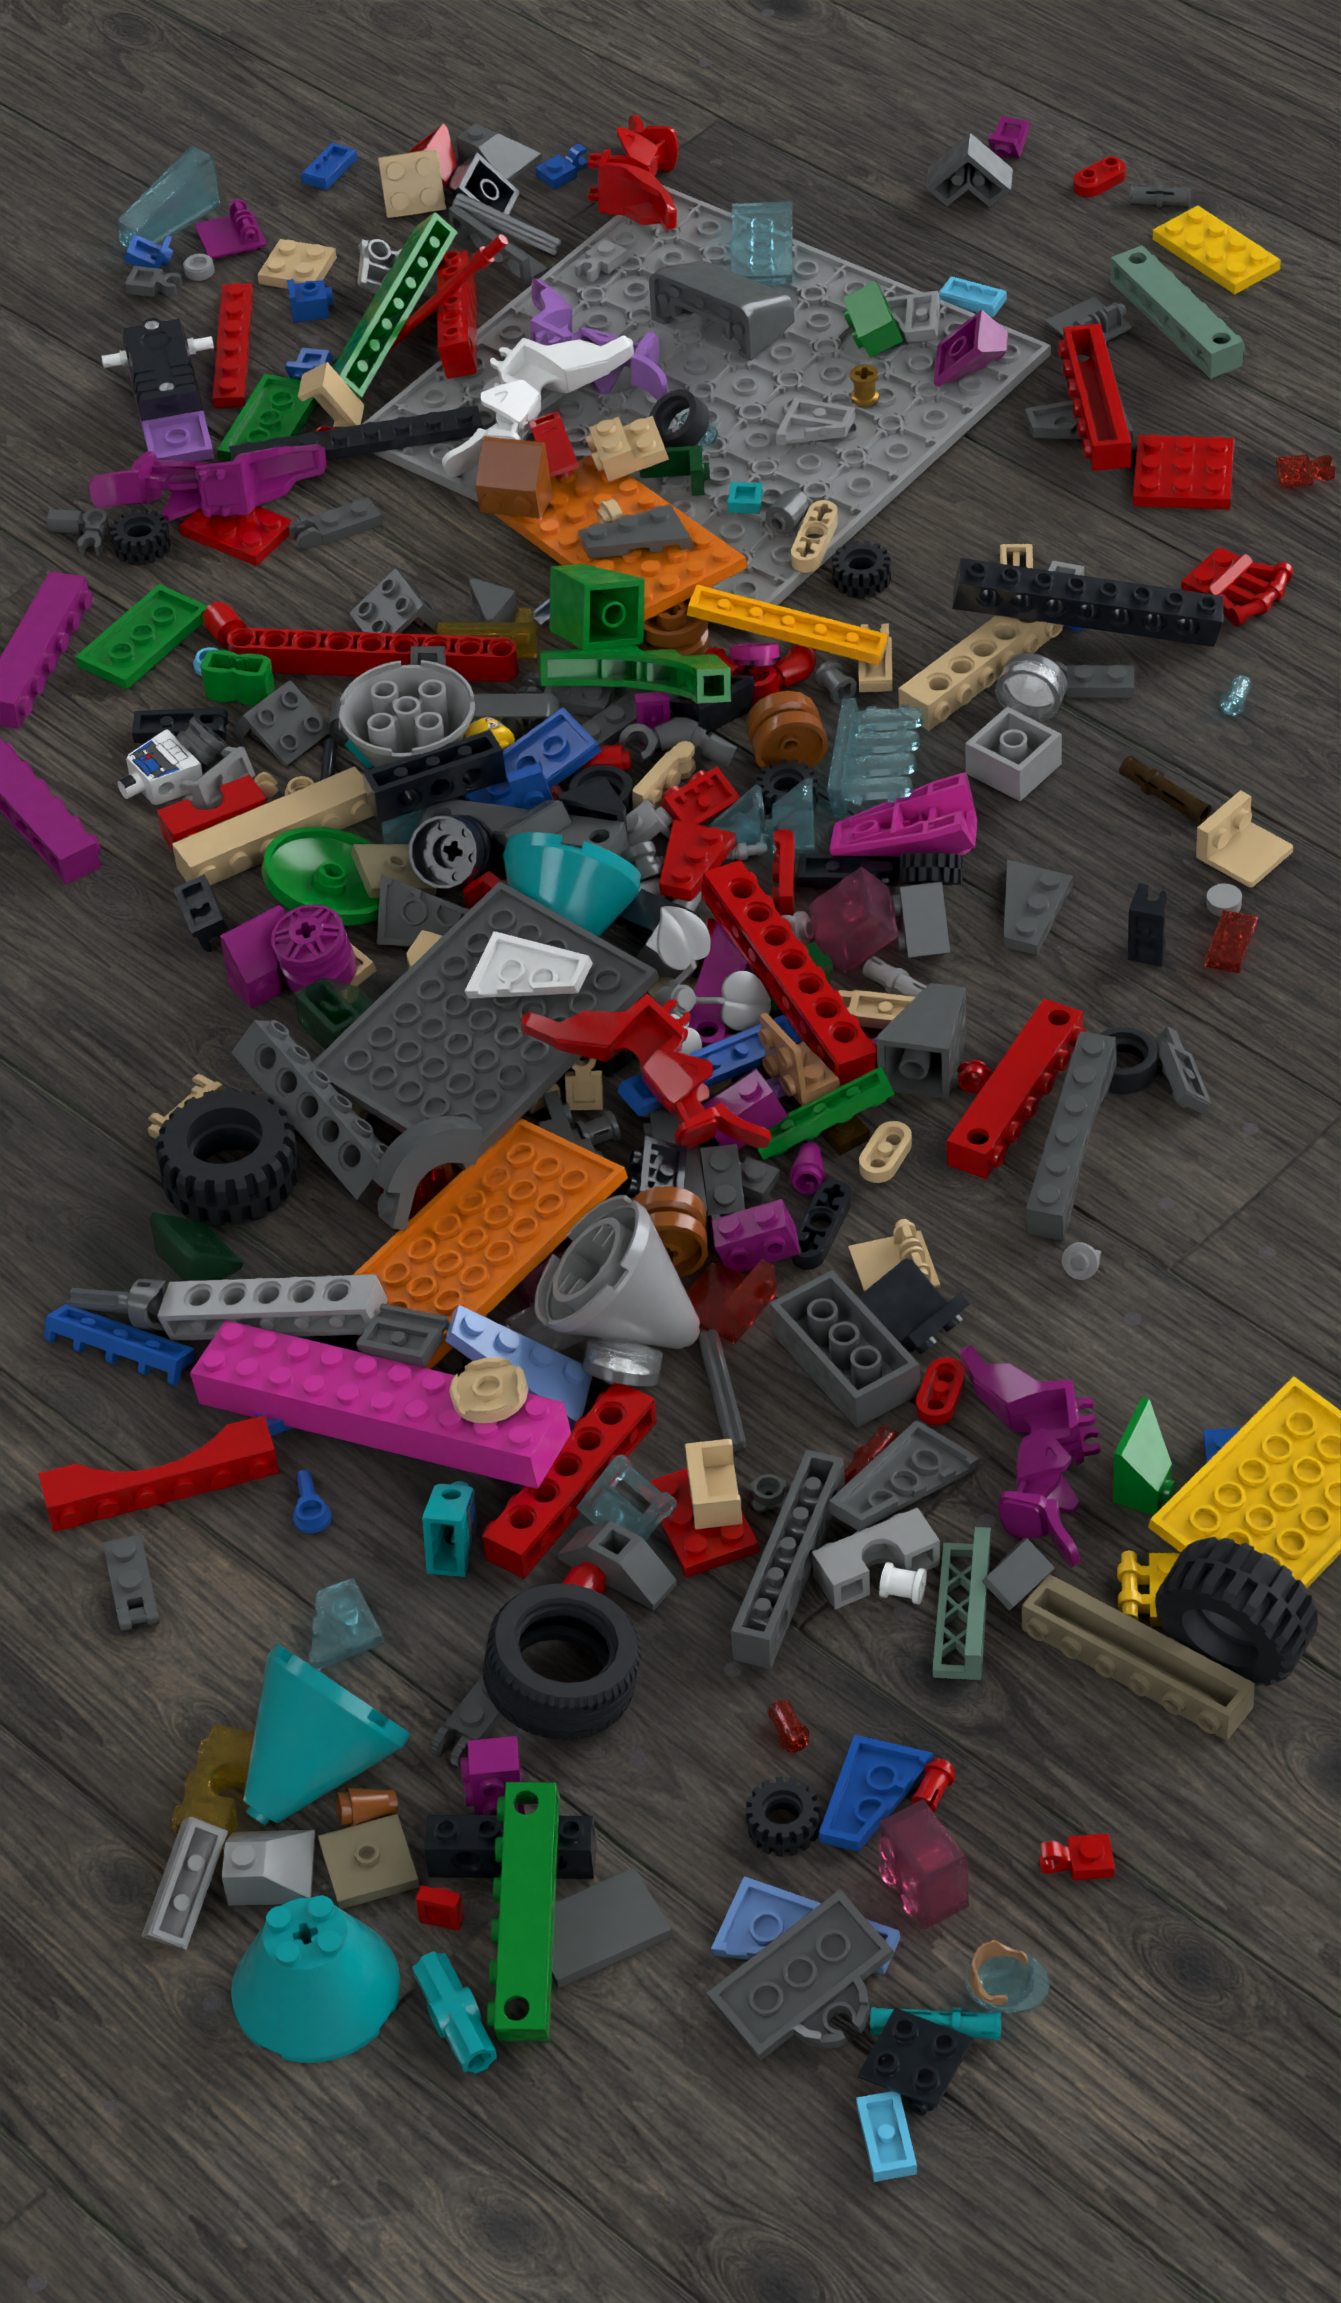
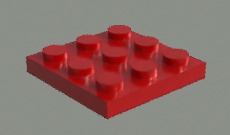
M1138 435L1133 506L1230 509L1234 438Z

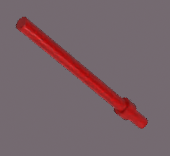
M499 234L486 247H480L472 255V260L406 320L389 352L480 269H486L494 261V256L508 244L507 238Z

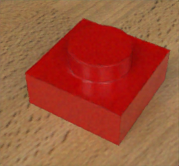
M421 1885L416 1897L419 1922L459 1931L464 1920L461 1894L445 1887L432 1888Z

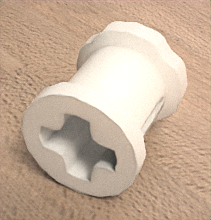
M886 1562L881 1575L879 1596L887 1598L889 1595L910 1598L913 1604L919 1605L925 1591L926 1569L919 1568L917 1572L896 1568L893 1563Z

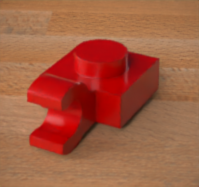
M1109 1833L1067 1836V1847L1053 1841L1040 1844L1042 1856H1039L1041 1873L1051 1874L1071 1870L1072 1881L1114 1878L1115 1865Z

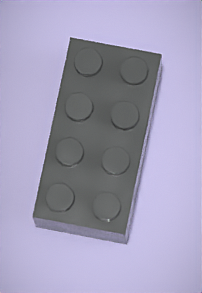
M833 1270L769 1303L771 1333L856 1428L918 1395L920 1389V1364Z

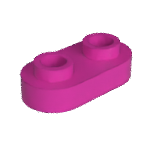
M757 642L731 645L730 656L732 660H738V664L742 666L753 664L754 666L773 665L774 658L780 657L779 643Z

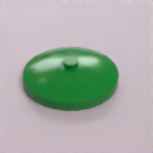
M303 827L282 833L268 845L262 863V878L270 893L290 910L312 904L327 906L338 913L343 925L365 924L377 920L379 916L380 898H369L351 856L353 844H373L370 841L339 829Z

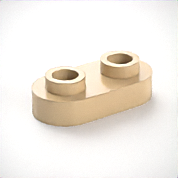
M889 1121L881 1124L876 1129L859 1157V1171L865 1180L873 1183H882L890 1180L895 1175L912 1147L911 1130L906 1124L898 1121Z

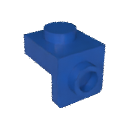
M134 234L123 261L134 266L159 269L161 264L167 266L173 253V249L168 248L172 237L166 235L162 246Z
M302 348L297 361H287L285 369L290 378L301 380L302 374L326 362L331 365L333 356L330 350Z

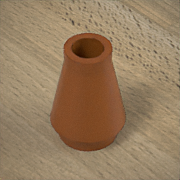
M346 1787L345 1792H337L336 1812L339 1824H349L351 1827L387 1815L397 1814L398 1802L395 1790Z

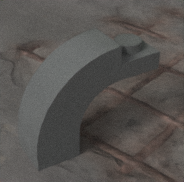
M440 1116L422 1121L403 1132L385 1151L375 1170L373 1181L384 1189V1192L378 1199V1217L392 1229L406 1230L414 1194L421 1179L430 1170L445 1163L476 1165L484 1129L469 1117Z

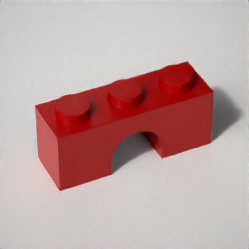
M251 775L219 786L222 804L217 808L200 810L195 808L189 799H185L157 810L161 836L174 853L172 843L267 804V798Z

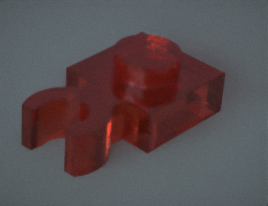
M1308 454L1276 457V470L1281 488L1313 485L1315 478L1322 481L1335 479V466H1332V456L1323 455L1315 460H1310Z

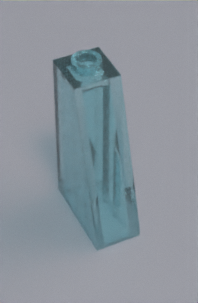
M194 146L188 148L118 219L121 244L128 248L135 234L159 245L164 242L166 235L172 237L218 208L220 201L213 157Z

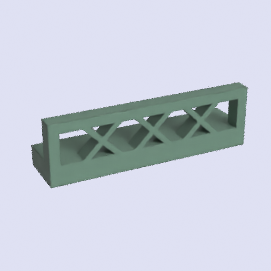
M975 1527L974 1544L943 1543L933 1678L981 1680L988 1587L982 1580L990 1572L991 1528ZM951 1557H971L972 1565L960 1572L950 1563ZM962 1585L970 1594L967 1599L957 1604L948 1593ZM959 1617L967 1624V1629L955 1636L945 1625ZM956 1649L965 1657V1665L942 1664V1658Z

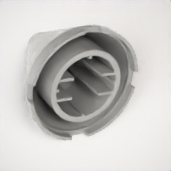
M626 1195L611 1197L586 1213L566 1234L573 1242L562 1258L559 1259L552 1254L542 1273L535 1296V1312L538 1319L553 1331L673 1349L691 1346L700 1334V1320L648 1211L644 1206L635 1200L632 1201Z

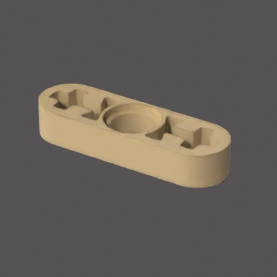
M821 500L810 505L791 548V565L796 571L809 573L820 567L838 524V508L833 502ZM812 534L822 535V537L814 539L807 536Z

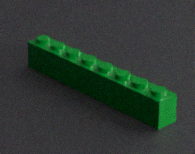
M436 212L414 228L333 366V369L359 399L362 398L457 234V231Z

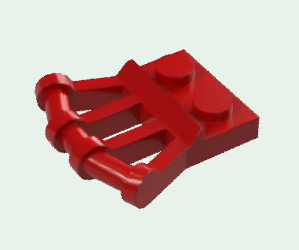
M1218 547L1181 581V590L1224 596L1223 615L1233 625L1239 626L1244 624L1249 617L1267 613L1272 608V602H1278L1285 596L1284 588L1286 582L1291 580L1294 570L1290 564L1285 562L1277 563L1275 566L1254 563L1247 554L1241 557ZM1239 586L1242 587V588H1245V589H1247V590H1249V591H1251V592H1253V593H1255V594H1257V595H1254V594H1252V593H1250V592H1248V591H1246V590H1243V589L1239 588Z

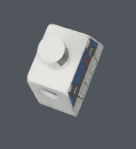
M166 729L128 754L126 761L129 776L119 780L117 784L125 799L141 792L153 805H159L190 794L188 790L181 789L179 785L185 780L195 782L202 777L201 763Z

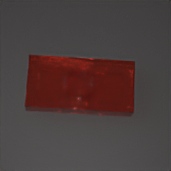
M1223 910L1206 956L1205 967L1240 973L1258 925V916Z

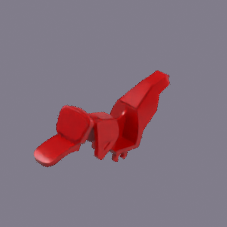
M638 115L630 116L629 129L625 127L616 129V134L626 155L611 156V149L604 150L603 153L589 154L587 166L598 169L599 186L590 187L588 200L599 202L600 213L626 216L640 225L661 224L663 229L668 232L671 229L677 228V209L673 203V197L657 180L655 175L658 169L670 172L676 166L679 151L676 132L670 126L648 125L644 129V124Z
M646 994L624 1012L584 1010L562 1022H557L532 1012L522 1016L521 1031L555 1047V1050L604 1062L613 1058L623 1049L634 1053L639 1059L644 1083L656 1099L672 1115L675 1114L680 1126L674 1134L675 1144L687 1147V1150H690L710 1140L716 1135V1131L720 1130L729 1137L757 1148L768 1147L772 1136L769 1130L739 1118L723 1102L706 1110L701 1103L709 1099V1089L702 1083L712 1077L713 1066L711 1061L681 1053L682 1043L688 1037V1030L684 1027L689 1023L691 1015L689 1012H685L683 1017L679 1019L671 1016L670 1011L677 1006L676 1000H669L661 1007L653 998Z

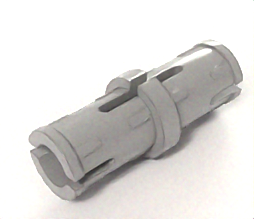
M876 956L868 959L863 967V975L885 987L886 992L889 994L916 997L927 987L908 976L909 974L906 970L902 968L896 969Z

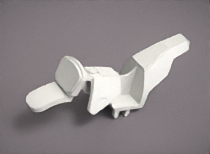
M621 336L602 346L580 339L546 346L522 338L513 350L506 347L500 348V355L505 356V360L497 361L495 358L490 359L491 367L498 370L500 384L495 383L494 388L481 393L482 405L497 412V423L487 430L478 428L468 441L449 451L442 459L443 470L449 477H457L478 465L484 437L521 440L529 428H531L528 421L536 419L541 410L542 388L560 393H570L608 375L634 355L632 339Z

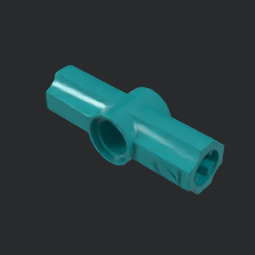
M433 1951L422 1956L418 1963L412 1967L413 1975L428 2002V2011L438 2035L441 2038L446 2037L463 2072H473L476 2074L488 2069L492 2061L497 2058L496 2050L481 2023L480 2011L468 1986L463 1988L456 1971L445 1953L439 1954Z

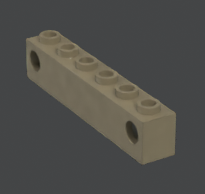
M1051 1574L1044 1578L1022 1605V1630L1026 1631L1030 1637L1050 1644L1070 1659H1077L1094 1668L1101 1676L1112 1678L1122 1683L1136 1695L1146 1696L1159 1703L1168 1712L1183 1716L1209 1734H1216L1228 1740L1253 1709L1255 1683Z

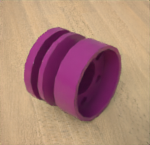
M317 904L305 905L287 912L277 921L272 931L271 945L291 991L302 998L312 1000L323 999L341 992L352 982L357 972V959L348 940L343 922L337 912L327 906Z

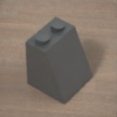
M930 983L878 1034V1068L882 1066L894 1092L950 1099L967 1038L966 988Z

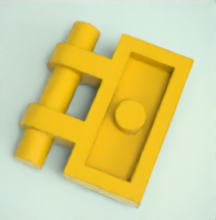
M1130 1550L1124 1551L1121 1554V1563L1117 1567V1578L1122 1584V1591L1118 1594L1119 1610L1137 1621L1138 1614H1150V1627H1162V1622L1158 1620L1156 1614V1593L1181 1553H1149V1566H1141L1137 1563V1553ZM1138 1585H1149V1594L1138 1592Z

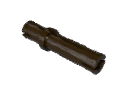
M1133 756L1125 758L1120 765V775L1141 786V791L1145 794L1155 795L1194 820L1195 823L1202 824L1210 816L1212 811L1211 805L1204 803L1185 789L1166 779L1163 772L1159 769H1151Z

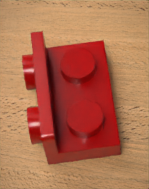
M717 766L707 773L705 770H700L688 780V784L681 788L675 785L668 789L661 796L663 800L660 806L669 813L673 820L702 826L736 806L741 797Z

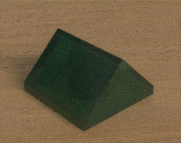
M154 1212L151 1214L149 1221L156 1253L183 1281L223 1280L239 1271L244 1265V1262L203 1221Z

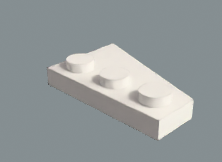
M494 931L465 989V993L468 999L579 993L593 963L588 955Z

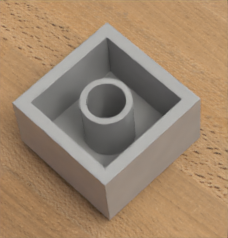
M1007 706L965 743L966 773L998 791L1021 801L1062 764V734Z

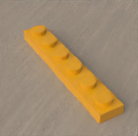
M696 585L687 609V616L879 665L889 636V634L701 585Z

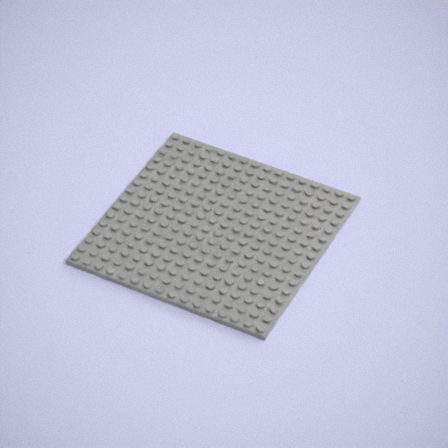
M662 185L673 197V203L677 209V228L666 232L661 224L640 225L626 216L616 215L539 279H542L560 293L572 308L573 334L577 333L579 328H592L619 336H626L632 339L633 342L638 343L641 342L648 331L655 332L656 336L659 337L658 366L665 373L667 393L677 389L688 390L708 408L710 414L709 426L704 437L696 446H702L703 463L709 462L710 482H704L705 495L692 496L691 475L641 478L640 471L629 475L746 557L748 568L710 588L779 605L815 572H798L791 565V548L803 520L791 533L785 535L772 530L766 521L767 510L783 492L791 489L801 490L809 499V507L812 503L821 500L831 501L836 504L838 508V524L821 562V565L824 564L836 553L838 548H841L843 544L849 541L1051 355V345L1001 325L1008 331L1007 351L1000 360L993 361L981 370L938 387L933 383L938 343L974 316V313L940 300L937 339L906 343L903 339L902 342L869 357L865 348L858 349L853 340L851 331L855 330V327L850 329L843 315V311L847 310L843 297L874 281H877L885 297L923 292ZM603 239L628 249V260L611 273L607 274L601 271L597 280L593 282L587 281V272L579 277L576 276L575 264L585 259V253ZM706 261L787 294L793 303L795 322L751 361L739 356L740 344L734 337L731 340L725 338V325L686 309H683L676 317L671 316V319L664 325L652 320L649 278L662 267ZM532 285L477 329V373L447 379L442 361L439 360L363 424L422 415L429 412L453 410L460 407L478 406L483 429L487 430L497 423V412L482 405L481 392L484 385L498 375V370L491 367L490 359L495 358L497 361H504L506 358L500 355L499 349L506 347L513 350L522 338L530 340V320L540 312L532 301ZM867 364L874 366L878 370L875 389L879 393V400L869 407H859L851 401L854 383L850 379V371L858 365ZM624 366L610 393L599 394L592 383H589L570 393H566L541 411L538 418L559 411L578 462L584 459V457L591 455L586 436L591 435L589 427L595 426L603 420H611L616 417L620 418L622 426L631 424L634 420L640 418H647L657 400L649 392L631 384V368ZM795 397L855 408V419L846 437L777 445L775 434ZM690 408L684 409L674 417L668 428V434H672L682 427L687 420ZM529 428L521 440L536 442L531 428ZM471 437L372 453L478 502L475 485L479 464L457 477H449L442 466L443 457L449 451L464 444ZM731 482L763 483V499L760 514L728 513L727 502ZM812 534L808 535L807 537L814 539L822 537V535Z

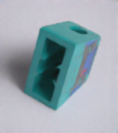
M462 1481L453 1482L451 1485L437 1484L433 1488L422 1517L427 1574L466 1577L477 1528L474 1489ZM452 1532L450 1542H453L454 1545H450L445 1541L446 1536Z

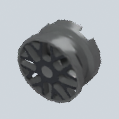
M192 717L189 720V727L185 731H180L175 738L182 746L191 751L197 759L212 767L217 761L216 756L228 745L207 725Z

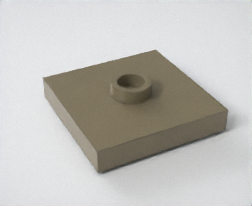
M353 844L351 856L369 898H380L381 875L435 896L437 888L423 882L413 871L409 859V844Z
M398 1814L318 1836L338 1908H348L420 1887Z

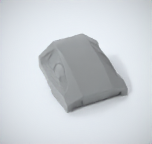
M362 239L358 245L360 251L358 286L370 293L376 294L402 249L391 251L389 245L383 240L373 239L368 244L367 240Z

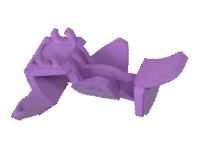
M532 279V301L540 312L530 320V340L548 346L580 339L602 346L621 337L592 328H579V331L573 334L572 308L560 293L542 279ZM648 331L640 343L633 342L634 355L631 359L611 371L608 375L591 382L599 394L611 392L624 366L631 368L632 385L649 392L657 401L667 394V379L663 370L658 366L659 337L656 336L655 332Z

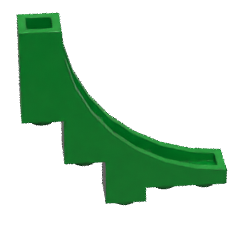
M636 645L591 650L538 651L539 684L541 687H627L676 694L689 698L696 703L731 702L730 667L715 654L682 656L675 649L642 651Z

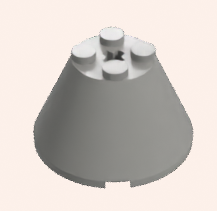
M421 660V665L401 666V661H395L372 668L350 683L340 699L339 719L341 727L348 738L376 768L412 755L436 750L448 743L462 739L474 715V694L467 680L457 671L445 665Z

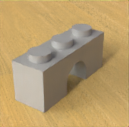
M918 1507L905 1513H898L889 1520L857 1531L855 1534L837 1542L827 1543L812 1552L813 1577L835 1610L870 1595L868 1568L872 1565L891 1562L896 1568L916 1572L919 1568L926 1569L927 1571L940 1565V1540Z

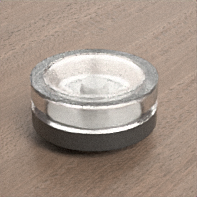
M1031 653L1013 656L1005 663L995 686V694L1003 709L1008 706L1037 722L1051 719L1058 712L1067 691V679L1060 667L1048 658Z
M592 1337L587 1342L582 1369L584 1372L603 1379L604 1382L611 1385L616 1382L630 1387L654 1386L658 1383L663 1353L653 1347L636 1342Z

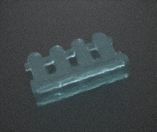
M856 698L842 699L827 788L833 816L847 815L849 801H853L854 805H861L863 800L887 799L888 803L897 802V798H905L913 793L912 780L901 775L911 774L917 769L915 756L904 752L914 751L920 746L919 734L914 730L908 729L917 728L923 724L924 718L921 709L910 707L909 704H901L900 708L876 710L875 706H868L865 711H859ZM883 730H897V731H889V732H874V731H883ZM877 753H893V754H885V755H870V754H877ZM890 776V777H885V778H869V779H866V777Z

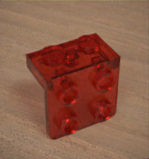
M761 1259L750 1274L745 1276L719 1263L710 1264L686 1292L700 1320L699 1327L706 1331L715 1329L719 1333V1337L736 1344L776 1296L778 1285L775 1281V1265Z

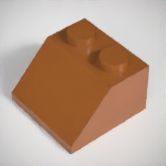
M494 437L483 438L475 485L480 512L541 518L554 497L544 442Z

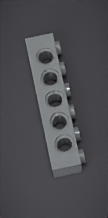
M376 1274L169 1282L157 1317L172 1341L213 1339L225 1320L295 1337L363 1334L373 1316L379 1315L381 1312L380 1305L382 1303L387 1304L388 1298Z

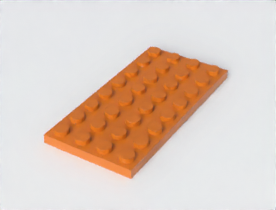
M592 454L578 461L579 468L574 469L572 475L562 479H556L555 476L551 477L554 497L541 518L494 514L561 565L584 564L644 578V621L692 597L696 585L710 588L748 568L744 555L672 504V508L691 537L692 549L680 550V544L663 546V551L650 553V548H636L629 555L589 558L579 542L578 531L589 528L594 524H601L596 514L601 500L606 502L613 498L618 503L623 516L638 514L651 510L656 506L670 504L629 474L608 482L605 471L598 472Z
M520 1118L496 1143L477 1159L476 1165L472 1164L466 1170H462L408 1222L406 1230L400 1229L353 1275L376 1274L388 1298V1305L447 1316L449 1323L452 1313L458 1305L485 1317L567 1238L566 1234L586 1213L605 1201L628 1178L625 1167ZM447 1330L443 1332V1340L429 1363L423 1368L432 1369L453 1348V1346L445 1341Z

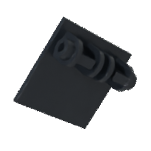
M894 2008L862 2066L858 2078L909 2097L912 2102L910 2105L911 2110L923 2116L927 2111H932L934 2107H938L967 2053L973 2037Z

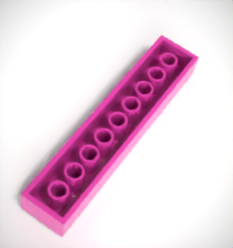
M225 1320L190 1372L196 1395L201 1405L253 1418L256 1417V1413L263 1414L267 1420L272 1418L284 1420L285 1426L536 1489L541 1485L571 1435L563 1401L528 1393L526 1402L519 1411L507 1419L494 1423H474L463 1419L454 1410L449 1389L455 1375Z

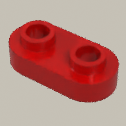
M1109 156L1082 169L1073 177L1074 192L1082 197H1094L1109 190L1125 180L1126 164L1117 157Z
M943 1357L934 1360L928 1366L916 1397V1413L918 1418L924 1423L942 1425L950 1421L954 1416L965 1387V1368L960 1361L954 1358Z

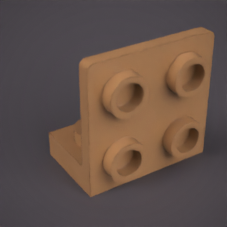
M767 1013L759 1015L761 1030L758 1031V1036L766 1056L762 1060L763 1066L769 1077H775L781 1083L788 1097L793 1096L803 1106L840 1087L839 1078L804 1041L796 1044Z

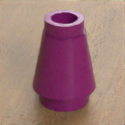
M811 1142L800 1146L789 1174L791 1184L795 1190L802 1194L816 1193L819 1186L826 1181L821 1149L817 1144Z

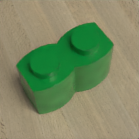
M213 650L206 653L200 666L205 697L213 701L222 703L238 701L246 705L256 706L275 690L271 659L263 655H237L230 651Z

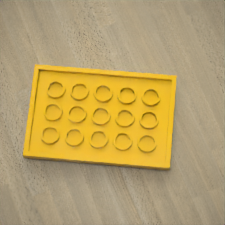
M1293 1376L1150 1519L1148 1528L1179 1552H1182L1190 1543L1208 1537H1216L1217 1540L1228 1538L1233 1539L1235 1543L1240 1545L1243 1543L1253 1546L1255 1551L1261 1554L1265 1552L1273 1557V1561L1280 1566H1286L1292 1571V1576L1296 1580H1301L1307 1589L1341 1554V1410Z

